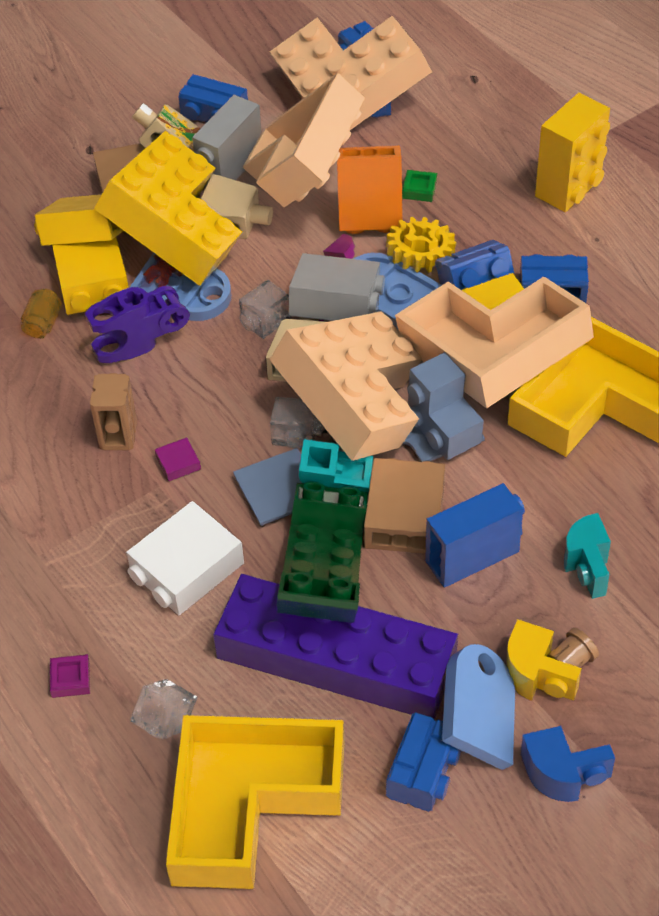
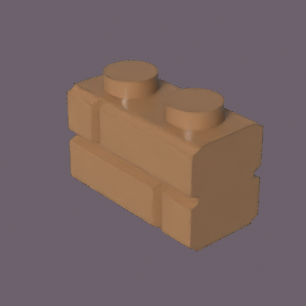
M117 373L95 375L90 407L99 448L102 450L134 449L137 416L130 377L126 374Z

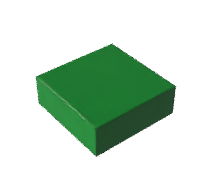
M407 170L402 189V199L433 202L437 184V173Z

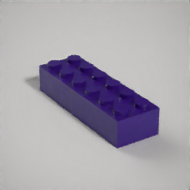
M241 573L213 634L217 659L412 715V713L416 712L432 717L435 720L445 693L447 664L451 656L457 652L458 633L358 606L354 623L277 613L280 584Z

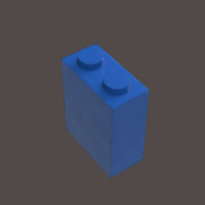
M502 483L426 519L425 562L444 588L519 552L521 535L523 534L522 520L525 513L522 500L517 494H512L506 485Z

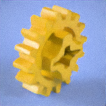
M410 217L409 223L399 220L398 227L391 226L390 233H387V255L393 256L392 262L394 264L403 262V269L412 266L415 272H419L421 268H426L428 272H432V267L436 266V259L447 255L451 257L455 253V234L449 233L448 225L440 227L439 220H435L432 223L427 222V217H423L421 221H416L414 217Z

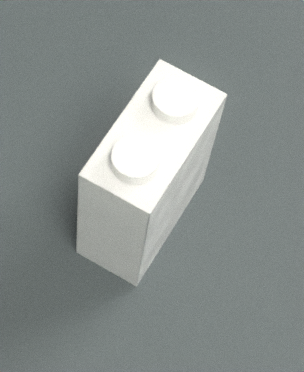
M193 501L126 552L129 563L128 574L138 586L145 585L152 591L153 597L160 606L171 608L178 616L244 564L242 542Z

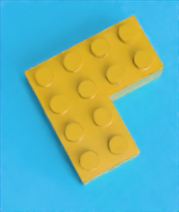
M166 131L109 180L94 207L96 211L199 286L227 257L243 232L234 226L232 221L211 209L205 201L197 198L216 168L208 163L205 157L196 154L185 146L178 137L170 135Z
M591 317L594 338L521 385L510 397L508 425L565 457L603 414L659 443V351Z
M183 715L166 860L171 886L254 889L260 813L341 816L345 745L344 720Z

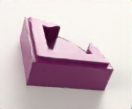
M343 234L328 246L323 253L325 256L353 259L355 256V244L350 235Z

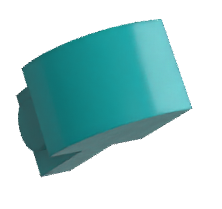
M304 439L299 479L302 483L318 482L326 487H354L360 491L369 492L373 456L351 461L345 452L339 451L338 444Z
M599 513L582 517L571 526L567 534L564 554L565 572L577 570L580 584L587 586L592 599L606 596L610 576L605 563L608 562L611 541Z

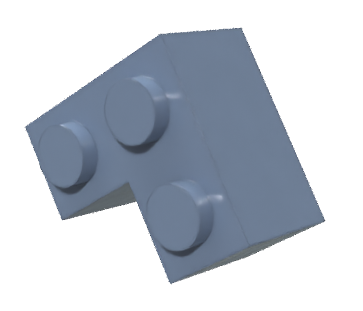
M444 352L410 369L407 391L409 407L419 418L414 427H418L426 436L432 449L438 450L446 460H449L481 443L484 420L463 398L464 372Z

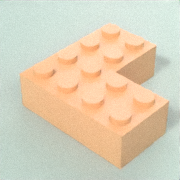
M393 16L345 50L339 46L317 17L269 51L302 99L337 73L365 97L359 109L362 113L359 119L351 125L349 131L432 73L420 48Z
M339 73L335 74L263 129L242 168L257 180L256 183L283 207H286L295 200L300 202L312 188L319 189L329 179L330 174L328 170L340 157L339 149L350 137L351 132L349 129L351 125L361 116L362 112L359 109L365 97Z
M546 277L537 280L492 310L450 282H446L395 315L399 333L412 343L415 351L423 358L422 361L426 362L445 352L465 374L464 392L485 408L490 407L594 338L590 306Z
M382 311L288 329L269 359L351 461L400 448L419 420L409 407V404L394 389L405 386L409 380L410 369L418 366L423 358L415 351L412 343L399 333L392 320Z

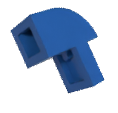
M561 726L522 735L520 755L528 777L535 788L549 798L564 802L578 801L582 784L594 786L612 777L615 756L610 744L571 753Z

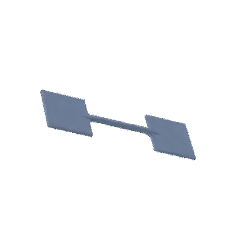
M413 427L403 444L409 445L414 450L420 462L433 461L443 457L438 450L436 451L431 448L426 436L418 427ZM298 448L233 471V475L260 526L292 514L296 484L302 483L299 479L301 453Z

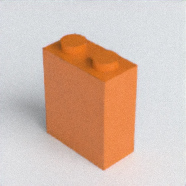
M400 145L340 148L339 152L341 155L337 160L339 231H346L350 234H359L364 232V230L390 233V227H398L399 220H402V157Z

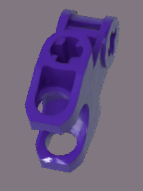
M162 286L149 293L140 287H131L113 293L104 300L92 305L85 313L86 321L89 323L92 331L104 333L96 337L91 343L92 351L100 363H113L146 354L155 347V338L183 328L189 320L190 313L186 306L180 303L176 290L171 286ZM163 295L167 297L165 301L162 298ZM101 313H109L113 316L103 321L95 319ZM171 317H172L174 323H170L169 319H170ZM114 343L119 345L113 352H103L101 350L106 345Z

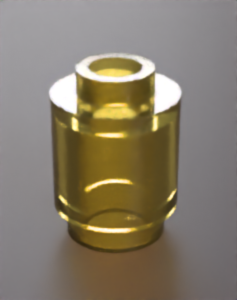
M38 289L31 293L21 316V329L28 336L41 339L52 331L62 307V301L54 291Z

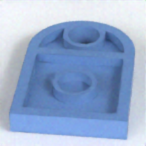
M155 253L152 254L129 287H140L147 293L162 286L173 287L179 296L180 303L188 309L190 313L189 320L191 321L208 320L220 315L227 309L232 297L230 281L221 270L216 268L199 286ZM165 295L162 296L165 301L167 297ZM210 295H219V296H221L220 298H218V299H216V300H208V299H206V297H208V296H210Z
M367 253L354 258L380 262V275L385 276L383 295H379L377 312L382 311L388 316L397 329L395 317L397 313L442 286L426 275L415 272L412 267L403 269V262L394 264L392 262L393 257L387 254Z
M472 644L454 653L447 664L442 741L504 770L513 765L514 682L507 666L494 651L483 645ZM478 661L483 665L485 673L481 670Z

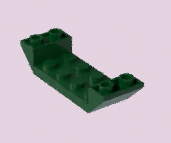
M318 482L296 484L291 526L278 592L277 613L354 623L359 603L360 583L358 582L368 492L360 491L354 487H326Z

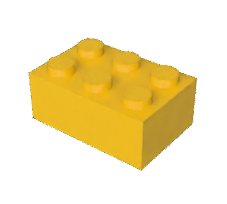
M578 92L541 125L535 197L563 212H567L575 203H580L593 186L597 187L604 177V170H602L603 161L607 153L606 138L610 130L609 107Z

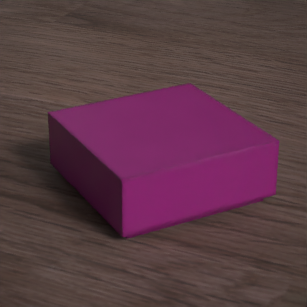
M187 437L155 449L156 458L168 481L201 470L200 461Z
M88 654L50 658V693L52 698L90 694V660Z

